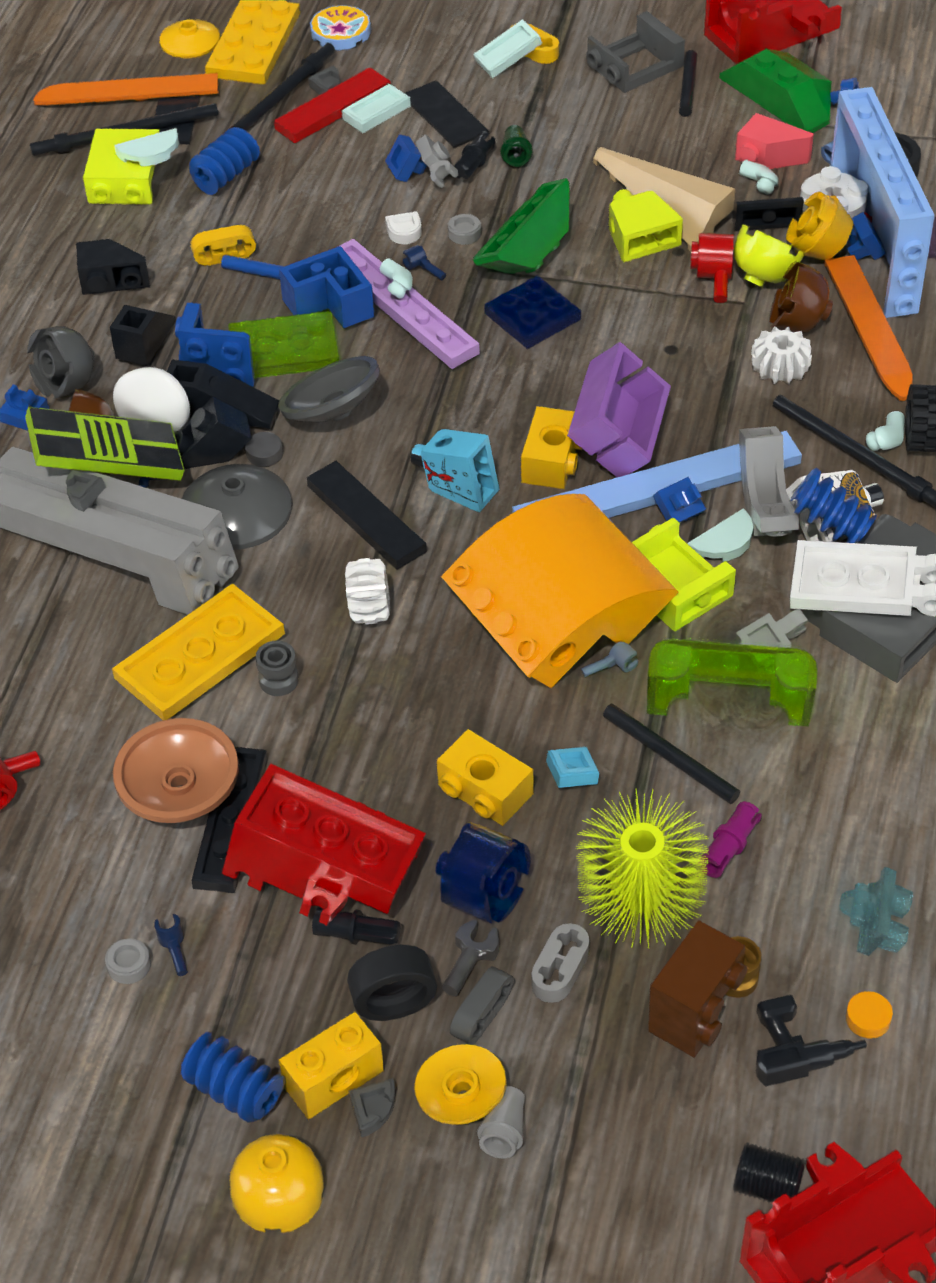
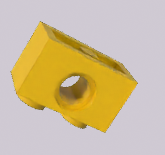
M541 406L536 407L521 455V483L565 489L568 476H574L576 473L578 454L575 453L576 449L582 450L580 446L567 436L575 411Z
M469 729L437 759L438 785L450 797H458L472 806L483 818H491L502 826L534 794L533 769Z
M353 1012L279 1059L281 1075L286 1077L284 1089L308 1120L348 1095L349 1090L359 1088L384 1071L381 1043L356 1012Z

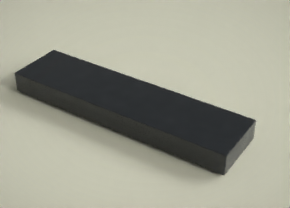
M334 461L306 477L307 486L396 570L427 552L426 542L339 462Z
M235 747L239 764L237 781L229 796L218 807L209 812L191 880L193 889L235 893L239 874L236 879H232L222 874L235 821L264 775L268 759L266 750Z

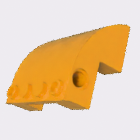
M585 494L557 495L536 501L515 511L481 535L441 576L525 675L529 678L533 677L549 688H552L602 635H605L615 643L625 642L629 644L679 593L664 575Z

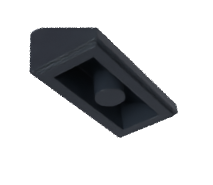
M803 197L738 201L735 203L732 211L734 230L740 231L743 224L749 226L748 230L787 228L793 218L799 221L803 211L804 199Z

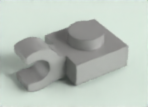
M426 134L416 141L423 162L430 168L431 180L440 188L445 186L443 179L449 174L454 178L458 176V170L448 161L450 157L448 150L440 141L434 143Z
M795 609L777 622L768 613L736 632L735 639L755 667L759 669L791 650L792 644L789 639L800 635L806 630L804 624L808 622V619L800 609Z

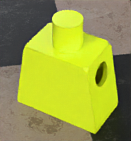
M622 189L614 195L613 201L609 204V231L623 262L681 245L683 219L654 191L632 195L629 190Z

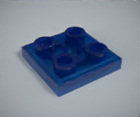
M538 275L484 304V313L526 349L535 346L581 320V310Z

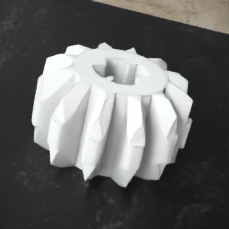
M774 326L771 332L761 331L760 337L755 339L752 345L753 371L759 372L761 379L771 378L774 384L778 381H784L789 385L792 379L802 380L803 374L811 366L810 340L803 338L802 331L793 333L789 327L785 330H779Z
M361 558L358 561L348 562L345 572V585L350 617L356 624L365 623L367 625L386 621L390 615L386 566L380 559Z

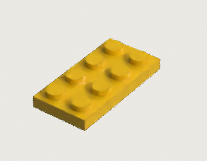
M240 0L205 66L206 74L217 73L218 79L265 85L300 15L299 3H291L285 0Z
M232 583L113 667V676L116 681L159 718L168 720L256 656V652L263 644L276 641L285 635L284 624Z

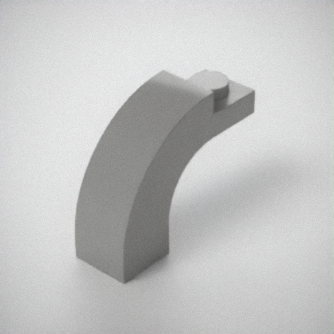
M776 426L739 429L743 494L746 511L753 523V535L783 536L792 533V530H799V515L794 513L795 509L786 493L782 433Z

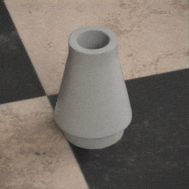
M506 1086L503 1098L486 1115L477 1131L481 1149L486 1154L495 1158H509L523 1144V1105L525 1095L515 1087Z

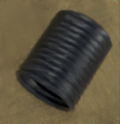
M747 1142L741 1153L733 1190L735 1193L739 1192V1194L744 1193L745 1196H753L754 1199L758 1197L759 1200H767L768 1203L773 1202L786 1193L791 1199L799 1192L806 1162L804 1158L801 1160L799 1157H790L789 1154H781L780 1151L776 1153L775 1150H767L766 1147H758L753 1143L749 1144Z

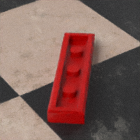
M369 67L275 119V130L293 143H297L340 119L343 109L391 84L390 80Z

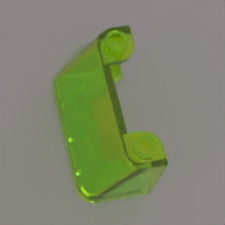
M666 636L655 643L649 656L647 714L667 716L668 707L674 699L678 697L688 699L690 680L770 686L769 705L777 706L778 704L784 708L788 715V725L809 727L816 693L817 664L808 651L796 645Z

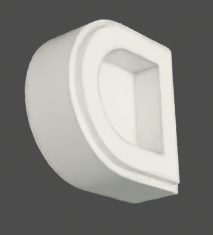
M418 211L385 216L387 232L393 242L410 244L421 237V221Z

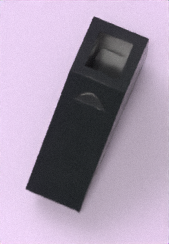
M171 360L167 372L173 375L185 389L190 403L189 418H192L197 409L202 408L214 397L245 413L249 426L271 429L279 408L278 399L206 363Z

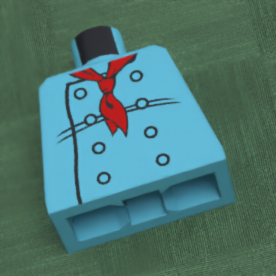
M442 429L426 445L417 444L411 452L412 464L425 469L428 486L432 492L474 511L481 512L500 490L488 435Z

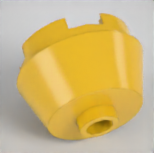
M819 191L811 195L803 203L808 208L801 215L799 221L794 218L792 219L787 230L786 240L792 243L791 245L796 254L801 250L805 252L804 256L829 260L846 245L853 228V219L835 195L828 196Z

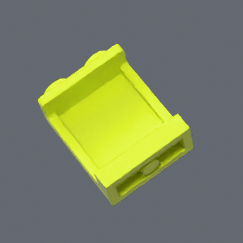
M95 129L83 176L89 203L152 204L151 182L155 165L140 166L139 162L128 159L126 163L116 155L114 145L160 133L159 129Z
M671 518L663 524L654 526L648 533L632 543L679 591L657 614L675 632L734 595L736 569L726 561L713 567L680 538V522L675 518Z

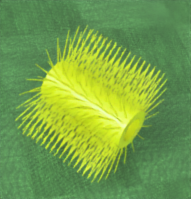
M636 790V821L631 804L630 808L633 819L629 807L627 809L623 800L632 825L629 817L627 819L624 810L623 813L627 822L619 810V814L614 810L624 822L626 829H624L621 823L619 825L615 820L613 822L606 814L603 817L607 823L610 821L616 828L618 827L623 832L622 834L614 832L606 824H604L605 826L602 824L597 826L606 830L608 834L611 832L617 839H614L612 836L609 838L604 832L602 833L605 836L596 833L583 835L601 838L614 845L609 843V845L604 846L601 843L593 842L594 844L576 846L593 849L601 848L608 852V854L604 853L605 855L584 853L587 855L577 856L585 857L577 858L584 860L580 863L589 862L593 859L596 860V858L610 861L605 865L591 863L586 866H577L584 867L577 868L582 869L578 870L581 871L579 874L588 875L580 876L587 878L582 880L597 882L602 879L601 881L606 879L604 883L607 880L611 881L601 886L597 884L592 885L593 883L588 884L590 882L578 885L589 886L578 888L596 890L595 892L600 889L603 891L605 888L611 889L606 894L588 895L578 898L591 900L589 902H592L596 899L600 900L605 896L608 899L614 896L610 902L594 906L593 908L597 909L596 911L601 908L604 910L608 907L607 911L614 903L615 907L622 900L618 907L615 909L613 907L607 913L610 916L602 925L614 913L615 917L624 905L620 915L614 920V922L616 921L613 926L614 928L623 915L621 923L624 922L627 912L631 909L623 929L625 930L626 924L631 917L627 928L628 931L633 918L632 946L639 912L641 944L642 913H644L649 948V920H651L654 930L651 915L656 931L658 928L661 937L662 934L657 925L658 921L661 925L658 915L664 924V920L667 922L658 907L661 908L664 914L666 912L670 917L672 915L678 922H680L679 920L684 921L677 913L675 915L670 912L665 903L669 906L671 905L680 914H682L680 911L689 914L692 912L687 908L680 907L677 903L676 905L671 903L668 897L673 901L676 899L681 905L683 904L680 901L693 904L699 901L693 898H681L678 894L676 896L670 891H678L681 895H683L681 892L684 894L688 893L694 896L693 894L698 895L702 894L699 892H703L697 891L703 890L702 888H692L689 886L690 888L684 889L679 885H674V883L677 884L679 882L682 884L680 882L682 881L684 884L688 883L694 886L693 884L708 881L696 879H707L699 878L704 877L700 875L705 874L698 872L708 871L699 869H707L704 868L706 866H701L705 865L702 863L707 862L701 861L709 860H701L692 856L682 858L684 855L678 857L675 854L682 853L683 851L701 852L709 850H702L708 848L699 846L684 847L683 849L682 847L678 848L679 845L676 848L673 847L680 842L701 840L693 836L689 837L690 835L681 840L670 839L667 841L680 832L683 833L684 831L696 828L694 827L696 825H693L689 828L685 827L680 831L677 830L675 832L674 830L671 834H669V831L664 836V833L669 828L682 821L683 817L677 820L678 816L669 825L670 820L661 831V825L665 824L666 820L681 804L669 815L670 810L662 820L666 812L665 810L657 826H655L665 802L660 807L654 820L656 811L652 819L651 795L645 823L644 794L643 822H641ZM687 861L690 862V864L693 863V865L697 866L687 867L688 865H686L685 867L680 868L675 864ZM602 868L610 871L602 876L595 874V872ZM682 871L690 875H688L689 878L683 879L674 874Z

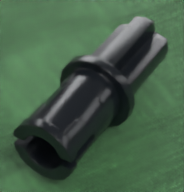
M479 132L474 141L463 148L462 156L454 165L458 170V179L461 177L464 179L470 178L477 168L485 164L487 154L496 145L494 136L488 142L485 141L490 134L489 132Z
M321 907L316 909V914L313 916V935L347 939L351 944L355 945L359 940L390 945L396 944L399 941L401 924L396 920L363 916L362 911L356 909L353 913L340 911L328 925H324L319 922L323 910Z

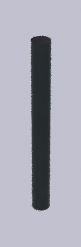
M613 703L606 707L603 717L728 803L733 804L740 795L739 789Z

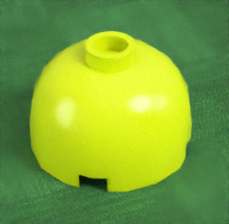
M743 224L735 241L734 259L737 266L747 272L744 279L763 287L765 281L776 284L786 281L787 279L783 278L785 272L793 262L801 263L805 252L799 250L797 255L789 253L791 245L758 230L752 236L747 233L749 226Z

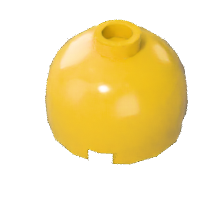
M281 1134L262 1136L249 1143L235 1158L230 1173L232 1204L240 1219L253 1229L265 1232V1228L270 1230L280 1229L281 1233L291 1232L308 1223L320 1209L324 1190L322 1167L311 1148L299 1139Z

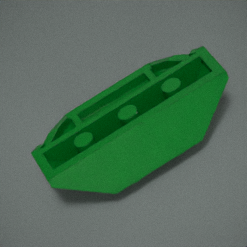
M765 49L726 69L719 75V78L786 124L814 133L830 123L832 81L788 52Z
M567 178L542 184L535 194L525 201L473 257L474 263L477 266L509 274L522 271L531 273L540 268L545 256L559 247V241L569 231L570 183Z

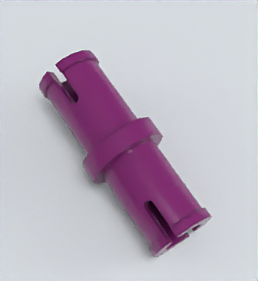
M745 801L740 802L726 824H721L713 833L714 840L707 849L709 851H705L708 853H704L701 856L702 858H708L701 860H709L701 861L707 862L705 865H701L706 866L704 868L707 869H700L708 870L702 871L707 872L705 873L706 875L719 878L734 855L740 854L747 845L746 838L762 818V814L758 813L759 809L754 804Z

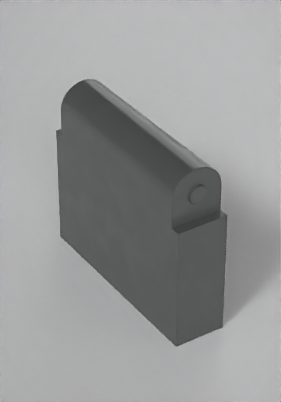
M887 514L879 516L865 536L858 542L859 544L917 547L916 555L919 556L936 554L935 533L916 522L909 526ZM912 607L911 616L800 609L810 623L820 628L819 636L896 683L936 645V616L925 615L915 607Z

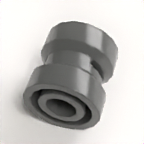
M270 641L259 647L256 652V665L259 671L258 679L261 689L272 696H283L291 693L298 685V670L296 668V655L293 647L283 641Z

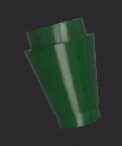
M511 125L506 129L500 151L502 159L514 167L526 164L533 153L531 143L523 129L518 125Z

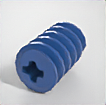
M232 127L191 159L189 163L191 177L201 191L208 195H213L218 192L219 188L224 187L227 181H231L235 178V175L240 174L244 168L250 166L252 161H256L259 158L260 149L256 140L248 132L238 127Z
M814 468L801 482L790 499V502L794 499L797 500L794 513L798 515L808 508L810 510L807 519L808 523H812L820 517L823 520L819 531L823 533L832 526L835 528L833 541L836 542L845 535L848 537L846 543H858L874 523L877 514L870 518L872 508L868 504L862 505L857 509L859 498L856 495H852L844 500L846 488L843 486H839L831 492L834 480L831 477H827L819 482L821 471L818 468Z
M205 1032L193 1043L182 1062L181 1075L183 1080L191 1085L195 1084L200 1092L210 1094L211 1099L219 1104L224 1103L225 1108L230 1112H238L239 1118L247 1123L262 1119L275 1106L284 1089L286 1077L277 1074L270 1079L271 1067L266 1064L260 1066L255 1071L257 1066L256 1057L249 1055L242 1060V1048L236 1045L228 1050L229 1040L222 1036L212 1043V1033Z

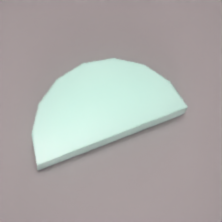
M177 129L114 145L115 153L126 163L128 159L139 162L140 166L157 165L168 160L171 157L170 153L179 147Z
M743 508L687 544L703 558H722V562L730 561L741 556L750 547L754 529L752 519Z

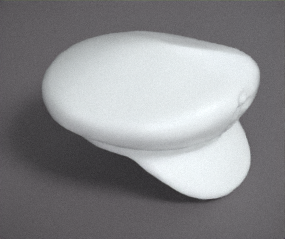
M143 367L125 373L115 384L113 402L119 417L171 423L174 433L179 431L188 422L190 416L188 396L180 382L170 373L155 367Z

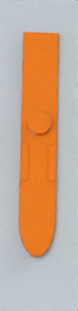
M218 74L62 83L51 85L39 91L33 101L34 105H57L132 99L135 101H145L149 98L218 94Z
M855 255L825 260L824 264L880 379L900 401L907 400L908 390L913 378L910 365Z

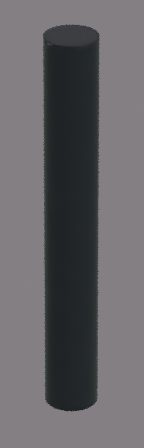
M688 50L685 53L679 114L683 117L690 116L692 113L698 56L694 50Z

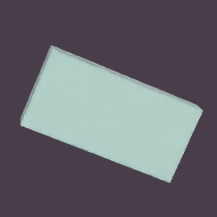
M522 19L473 55L475 61L494 78L541 45L542 41L540 36Z
M388 84L343 109L342 119L364 133L410 107V97L391 84Z

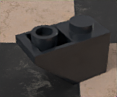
M112 239L76 242L77 270L82 295L150 287L145 256Z
M124 305L110 326L115 358L148 366L175 324L176 317Z
M214 397L202 408L197 409L193 417L179 431L174 433L184 469L229 462L252 439L247 415Z

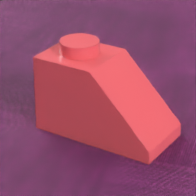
M755 113L737 133L735 160L743 162L746 159L767 166L770 169L807 164L811 160L814 133Z

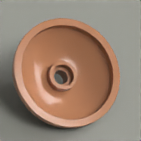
M190 718L163 720L141 729L123 745L114 763V785L120 800L136 815L161 823L185 822L209 813L229 796L238 777V757L230 738L222 730L210 723Z

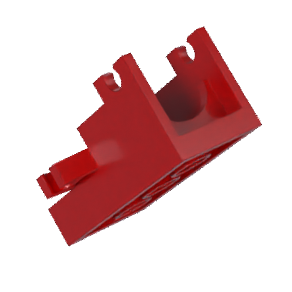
M706 0L704 36L730 60L738 64L765 49L780 51L839 29L842 7L838 4L829 8L821 0Z
M270 763L235 821L222 874L236 879L240 873L239 871L250 877L247 884L254 889L261 891L266 882L301 899L303 898L299 913L308 917L310 908L312 906H319L323 909L319 922L324 925H328L345 907L349 897L388 914L414 859L416 860L419 855L426 833L391 818L379 810L371 809L361 802L351 800Z
M834 1141L827 1145L825 1150V1156L831 1159L834 1164H821L817 1159L816 1153L807 1158L806 1168L814 1185L791 1199L787 1193L772 1202V1209L765 1215L761 1210H758L746 1217L740 1263L755 1283H888L889 1281L892 1283H919L910 1277L909 1272L911 1271L921 1272L925 1276L926 1283L936 1279V1265L930 1256L936 1252V1208L900 1166L903 1156L897 1149L869 1167L864 1168L860 1162Z

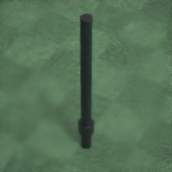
M326 43L316 53L307 55L301 61L299 68L232 127H238L247 131L306 77L315 75L323 67V62L335 53L334 46L331 43Z
M216 103L98 129H159L218 116L219 113ZM95 129L67 135V132L55 134L52 139L29 143L32 156L58 151V154L71 151L72 147L90 144L93 141Z
M778 395L774 399V408L906 489L907 495L919 503L925 501L936 508V490L933 489L932 483L920 476L913 477L786 397Z

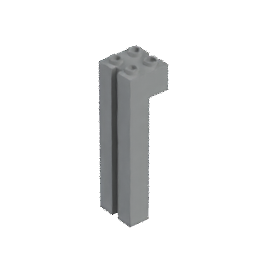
M11 447L0 458V528L149 577L158 605L188 615L213 597L215 584L222 587L239 568L222 513L219 510L100 473L76 470L101 477L106 487L83 512L71 504L67 495L66 479L72 469L36 466L32 452L16 447Z

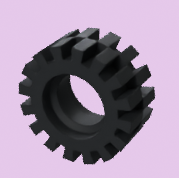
M911 384L909 387L905 418V445L907 451L936 452V385Z

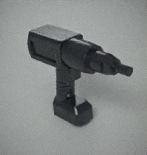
M792 995L765 1000L757 1004L756 1013L760 1023L767 1028L776 1044L774 1047L757 1051L755 1072L758 1080L765 1087L809 1076V1071L831 1066L834 1064V1060L846 1058L852 1055L854 1050L867 1047L865 1039L855 1042L851 1040H838L830 1043L828 1040H819L804 1044L801 1035L792 1037L784 1023L792 1021L797 1013V1004Z

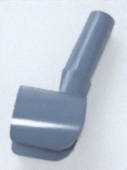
M618 642L611 648L609 655L604 657V659L581 668L582 674L586 677L607 667L610 668L615 664L623 672H629L638 665V659L635 657L637 652L629 644Z

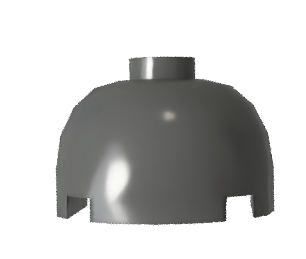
M66 326L37 329L31 335L27 353L33 352L34 364H29V370L35 385L43 395L51 396L52 393L54 398L70 396L74 394L75 389L81 390L89 382L95 357L92 348L79 332Z

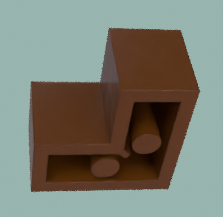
M698 920L650 985L648 1032L693 1058L696 1057L704 1044L710 1047L716 1040L722 1027V1023L718 1021L724 1004L722 998L729 988L736 990L746 975L748 967L744 965L745 945Z

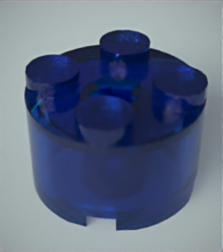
M467 822L463 826L459 838L454 843L450 852L444 851L436 864V874L441 876V901L450 907L490 923H492V920L498 923L503 921L515 908L524 888L517 886L521 873L529 874L531 863L529 847L516 839L489 828Z

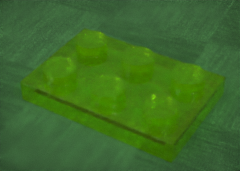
M331 311L228 323L229 331L245 332L250 336L254 378L316 371L339 361Z

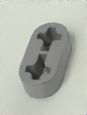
M572 923L562 924L551 933L531 973L532 991L540 1000L548 1003L559 1002L570 993L589 955L590 940L584 928ZM570 941L577 943V947L572 946L569 949L566 957L562 956V945L567 946ZM555 969L559 970V981L554 980L551 985L544 984V979H550Z

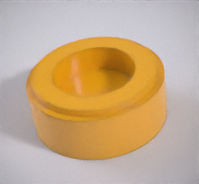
M871 991L860 992L854 995L848 1003L846 1011L847 1025L852 1032L860 1037H880L888 1031L891 1025L892 1006L879 993Z

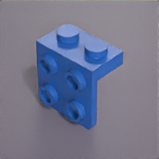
M186 303L183 316L177 317L175 325V335L179 339L180 346L179 360L206 363L253 387L255 378L250 336L245 332L204 329L201 304Z

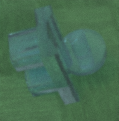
M887 867L881 870L880 880L868 885L857 883L854 890L846 891L840 897V910L850 917L852 925L860 926L857 952L867 956L877 947L897 953L908 940L909 928L904 924L891 920V914L903 918L909 912L912 905L913 892L895 884L897 871Z

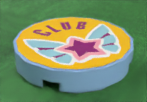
M340 5L325 8L316 13L310 22L312 39L320 41V46L331 43L335 50H346L356 47V42L361 40L362 43L365 42L371 33L369 16L363 10L353 6Z

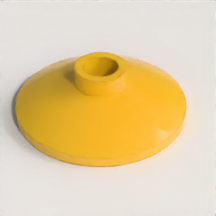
M188 19L166 27L162 31L159 41L162 50L171 56L196 58L206 55L215 49L220 39V33L216 26L207 21Z
M469 1044L450 1046L434 1053L423 1063L415 1079V1095L421 1109L432 1119L452 1125L467 1124L485 1117L501 1101L506 1089V1075L500 1060L489 1050Z

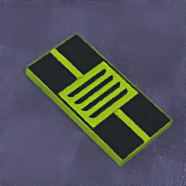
M28 407L25 419L36 466L169 480L182 479L185 470L171 423Z

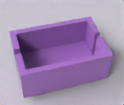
M621 342L590 361L567 435L588 454L593 455L596 453V460L616 477L628 475L651 461L671 388L649 366L621 384H618V381L642 367L643 361Z

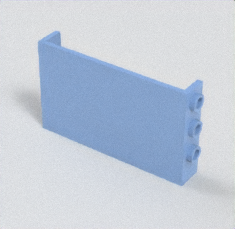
M867 87L839 91L830 166L838 168L841 173H846L859 180H863L868 185L865 212L872 216V225L887 253L885 257L890 265L883 310L885 317L919 313L935 215L873 88Z

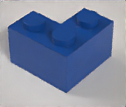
M341 246L279 268L282 300L297 320L325 309L331 311L343 328L374 317L372 285Z

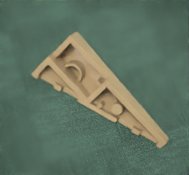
M602 147L597 149L593 163L596 166L601 164L609 171L610 179L614 182L620 181L632 195L654 191L683 219L682 239L688 243L689 251H691L692 241H699V233H714V227L734 209L735 188Z

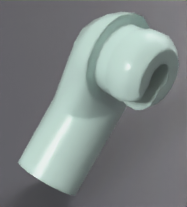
M746 159L741 164L739 171L741 176L758 181L756 187L759 192L766 195L773 193L774 186H778L779 178L770 168Z
M390 258L385 259L380 266V273L392 280V283L388 285V291L398 299H401L407 290H411L413 277L406 268Z
M899 411L890 412L887 415L885 426L877 427L875 431H871L866 435L868 448L872 451H878L879 449H893L901 445L904 439V414Z

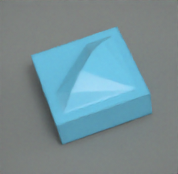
M587 747L548 751L546 763L558 788L598 784L599 771Z

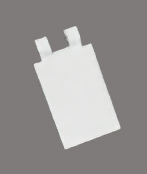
M798 540L790 594V609L911 616L912 607H915L925 615L936 616V554H929L927 556L916 555L917 547Z

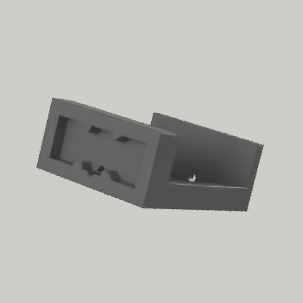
M646 11L637 15V32L614 43L604 46L593 36H589L586 59L591 68L595 69L611 84H614L622 92L626 93L683 67L685 40ZM647 49L661 60L629 75V65L622 59Z

